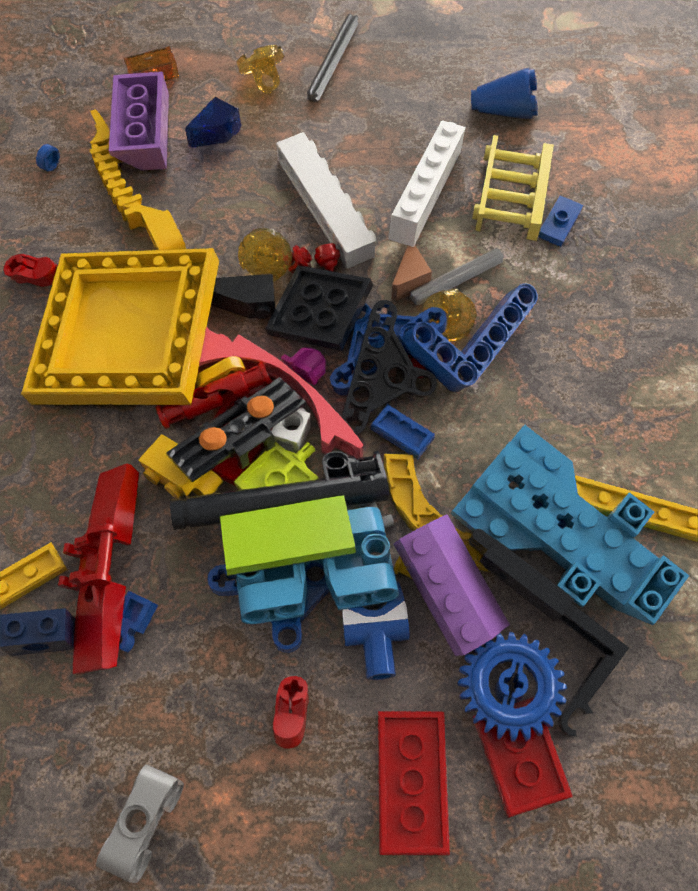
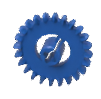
M509 632L507 640H505L499 633L495 636V642L489 640L484 643L485 648L479 646L474 649L473 652L476 656L472 654L465 655L464 660L471 666L465 665L459 668L461 674L468 676L459 679L457 682L458 686L467 688V690L460 694L459 699H469L471 701L465 707L464 711L466 713L477 711L473 724H477L482 720L486 721L484 733H488L495 726L497 727V739H501L505 731H509L510 740L514 742L517 739L518 731H521L524 740L528 741L531 737V728L538 736H541L543 734L541 722L548 728H552L554 722L550 715L555 717L561 716L562 712L555 704L564 705L566 703L565 697L558 693L564 692L567 689L566 684L558 682V679L562 678L565 673L561 670H554L559 660L556 658L548 659L547 656L550 649L545 648L540 651L538 649L539 640L536 639L531 644H528L526 634H523L520 640H516L513 632ZM512 662L511 667L501 673L495 685L496 696L502 702L500 704L492 696L489 689V675L498 664ZM517 665V673L515 674L513 679L514 689L516 690L512 693L508 700L510 691H508L509 685H507V683L511 680L512 676L514 675ZM523 666H525L535 679L536 695L527 706L516 709L513 708L514 703L519 702L528 689L529 681L522 671Z

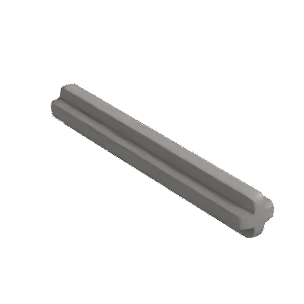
M495 248L412 290L411 300L415 305H420L502 263L504 255L500 249Z

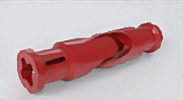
M260 361L258 366L243 372L238 370L203 387L194 389L191 405H157L155 408L163 427L168 429L175 422L185 418L190 420L209 412L211 409L250 394V390L264 384L268 385L272 381L264 362ZM222 389L227 391L221 395L219 390Z

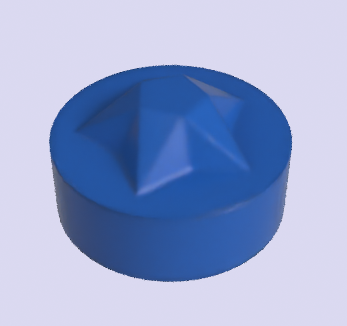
M49 144L41 146L36 155L37 166L47 172L54 170L60 160L59 150Z

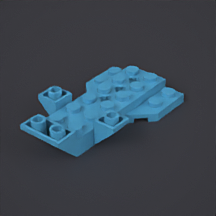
M526 425L504 447L451 512L453 517L472 532L476 529H482L511 551L542 550L565 569L557 586L574 598V602L580 607H584L593 593H595L615 610L654 625L690 576L664 555L658 558L634 539L654 514L652 509L629 492L606 517L578 495L573 462ZM513 481L518 485V488L516 487L514 490L508 486ZM537 500L542 504V507L539 509L533 506ZM561 519L567 523V527L563 529L557 525Z

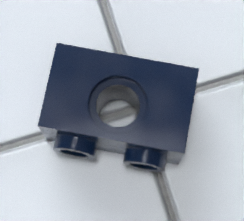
M66 608L0 615V649L10 656L74 650L75 617Z

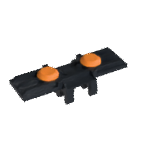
M279 377L249 398L245 396L242 399H237L234 401V406L211 421L198 425L196 427L198 432L166 452V454L191 482H194L227 458H233L234 456L237 459L239 468L243 469L249 465L248 452L263 442V447L266 451L275 447L274 437L270 429L306 405V401Z

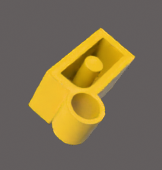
M163 434L157 438L138 460L145 470L143 475L155 485L159 482L165 485L164 488L175 498L183 495L188 496L191 491L197 496L213 494L223 483L222 479L212 470L191 482L166 454V452L177 446L178 443Z

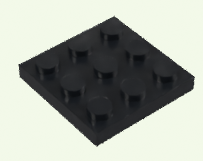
M298 265L265 330L270 336L342 351L373 287L372 280L370 278Z

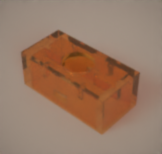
M170 46L124 58L128 74L163 72L165 81L179 78L177 63Z

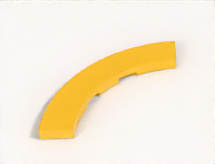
M384 454V469L388 480L389 493L398 513L412 531H415L427 523L442 517L428 503L421 491L414 468L413 455ZM455 528L477 568L490 572L479 563L483 555L469 545V538L472 534Z

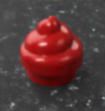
M334 243L316 247L315 262L325 270L333 272L341 257L340 250L336 249Z

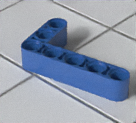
M523 283L508 292L462 351L458 350L428 322H419L405 332L402 337V345L427 371L431 372L448 390L452 392L462 391L479 379L538 300L537 291L532 285ZM416 334L421 337L422 343L418 341ZM437 353L441 355L443 362L438 359ZM458 372L462 375L463 381L459 378Z

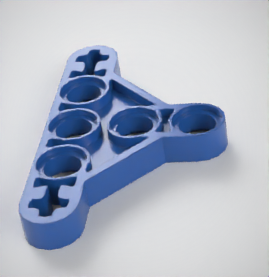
M366 303L361 310L366 313L365 316L357 319L353 327L354 332L348 360L336 368L330 376L332 388L338 395L344 396L348 393L353 375L352 370L355 368L372 310ZM431 307L416 317L397 315L393 330L401 344L404 333L419 322L430 323L442 334L447 328V316L445 311L438 307ZM380 314L378 325L372 324V327L382 328L385 319L391 317V315ZM431 319H433L434 321H438V320H439V323H438V324H436L435 322H431V323H430V320H431ZM381 335L368 338L369 344L374 348H381L384 344ZM419 336L418 341L422 343V339ZM374 364L371 370H362V372L366 375H373L376 372V365ZM343 378L344 380H348V383H339V379Z
M312 562L305 568L307 594L304 616L271 622L274 644L283 653L294 652L300 647L302 642L301 622L329 592L325 574L319 581H311L307 577V571L311 567H320L324 571L320 563ZM225 564L212 568L208 574V584L213 593L218 596L238 595L235 580L226 581L224 587H219L218 582H214L220 579L221 574H226L227 579H236V575H227ZM285 629H291L297 635L295 642L291 645H283L278 640L280 632Z

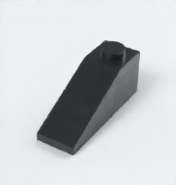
M273 274L216 278L211 306L247 318L265 319L271 317L276 308Z

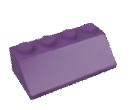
M163 72L113 75L109 154L141 171L167 169L169 93Z
M447 514L427 523L393 543L455 656L471 652L494 638L510 625Z

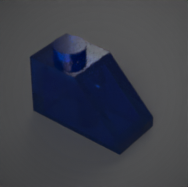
M214 97L185 127L188 145L195 148L227 143L241 129L240 112L238 108Z

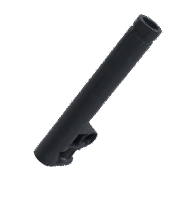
M339 451L329 452L322 458L323 479L186 497V499H170L173 530L221 524L220 516L344 495L346 506L388 501V480L379 451H374L373 456L355 458Z

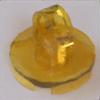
M277 44L253 50L254 54L248 59L244 54L236 61L239 73H252L256 86L265 94L272 93L280 83V77L275 64L283 60L284 53L282 47H277ZM263 75H268L273 79L274 84L272 87H268L263 83Z
M264 227L254 229L244 237L238 247V259L242 269H246L251 275L273 274V281L275 282L285 275L291 266L292 252L289 243L283 235L273 229Z
M457 288L436 292L425 301L422 312L431 307H438L445 311L447 328L442 335L449 341H458L468 336L474 327L477 316L476 307L472 300L459 292ZM431 319L430 323L435 322L436 324H438L439 320L434 321L433 319Z

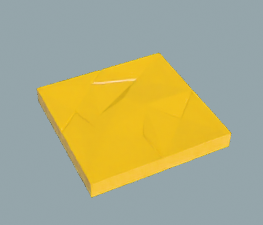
M214 249L62 253L21 395L31 405H191L219 266V259Z

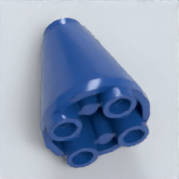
M530 67L524 68L478 86L477 90H471L472 110L521 119H533V116H538L536 95L532 94V91H537L535 69L531 70Z

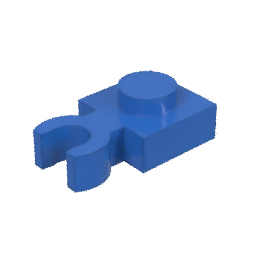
M129 590L124 600L120 639L123 638L119 646V649L125 652H130L133 648L136 631L144 634L158 607L157 604Z

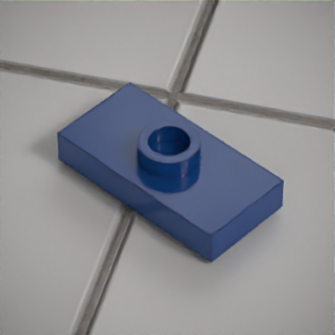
M560 195L542 225L538 238L562 247L579 217L583 205Z
M388 404L372 422L370 427L372 431L409 455H413L417 460L435 438L434 433Z

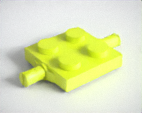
M275 441V447L265 451L234 481V484L239 490L317 480L319 477L308 469L305 461L316 450L312 445L310 446V443L306 442L295 454L285 450Z

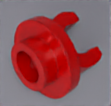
M298 245L292 248L293 252L286 254L283 258L289 265L295 261L288 268L292 274H294L298 265L311 267L310 261L313 260L309 251L304 246L300 248Z

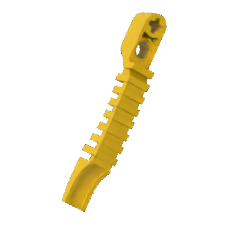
M96 109L90 111L97 130L95 137L90 142L92 147L90 152L103 185L106 187L107 193L111 196L118 212L121 213L123 220L127 221L130 230L140 226L146 228L156 250L186 249L183 237L169 210L161 211L141 205L142 197L140 193L132 196V187L126 188V181L124 178L122 179L120 173L122 170L118 166L123 161L109 154L110 130Z

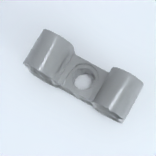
M146 764L139 772L132 792L110 836L98 855L96 866L129 883H137L143 876L151 859L152 851L147 848L164 812L170 813L175 808L182 794L184 782ZM138 812H144L146 816L144 828L139 832H133L130 824L132 817Z

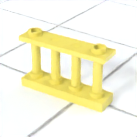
M493 135L492 145H486L484 160L488 161L481 202L480 204L475 203L472 219L477 220L475 231L481 230L484 218L524 225L523 228L528 229L526 239L537 241L542 224L554 145L544 143L541 154H523L496 149L498 136ZM495 159L531 165L533 169L538 170L537 173L533 172L531 175L494 169L492 167ZM490 179L526 184L530 185V188H534V192L523 194L489 188ZM486 199L527 205V208H531V213L526 212L525 215L485 208Z

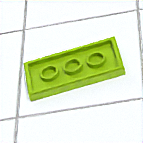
M344 495L220 516L227 575L356 553Z

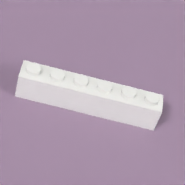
M440 122L391 215L389 240L414 247L461 153L466 127L459 126L453 122Z
M304 132L277 142L279 163L329 242L334 243L336 249L340 250V259L346 269L374 258L375 245H377L374 232L367 229L362 214L359 211L356 212L353 208L350 196L347 193L344 194L338 178L335 175L332 176L326 160L318 155L315 143L312 140L309 141Z

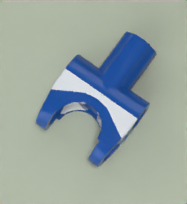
M398 581V597L387 602L381 609L367 610L361 606L343 609L342 612L345 646L363 645L368 680H383L395 677L396 671L392 642L410 639L407 607Z

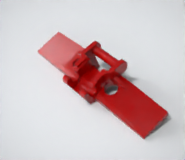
M128 463L100 473L86 533L82 537L75 538L74 545L64 543V554L80 558L79 570L71 572L69 577L59 576L58 582L59 587L79 591L73 653V674L75 675L117 667L126 586L112 582L109 573L113 543L118 542L128 546L131 545L139 472Z

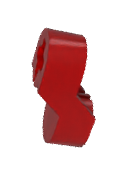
M17 254L6 261L3 271L5 275L16 283H31L45 287L52 285L58 264L48 257L36 258L26 254Z
M289 676L280 682L276 695L273 735L276 744L285 749H292L302 742L306 727L309 702L308 685L303 678L298 676Z

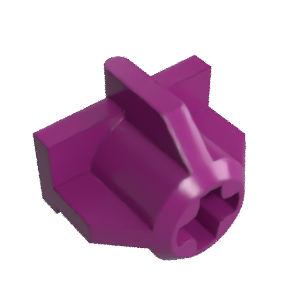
M301 348L292 358L285 354L281 357L282 362L312 385H315L318 382L317 380L326 373V360L315 348Z

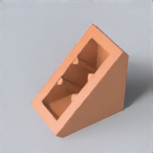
M407 245L392 284V300L397 301L410 296L412 290L431 281L432 271L416 245L414 247Z

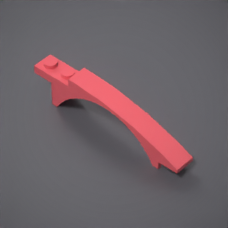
M206 327L197 374L232 356L241 358L246 370L258 366V362L263 361L270 377L274 379L280 377L306 401L316 418L320 430L322 453L326 455L332 452L334 448H337L349 456H354L355 458L363 457V443L351 427L317 390L278 358L238 334L232 342L224 334H216Z

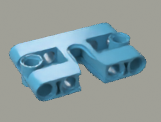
M364 507L347 510L356 553L251 571L256 574L250 577L245 575L251 572L236 574L241 621L246 624H260L304 616L307 594L305 568L312 562L320 563L323 566L326 585L338 610L385 603L398 597L399 590L390 555V543L386 537L380 509ZM379 552L381 555L373 556L371 553Z

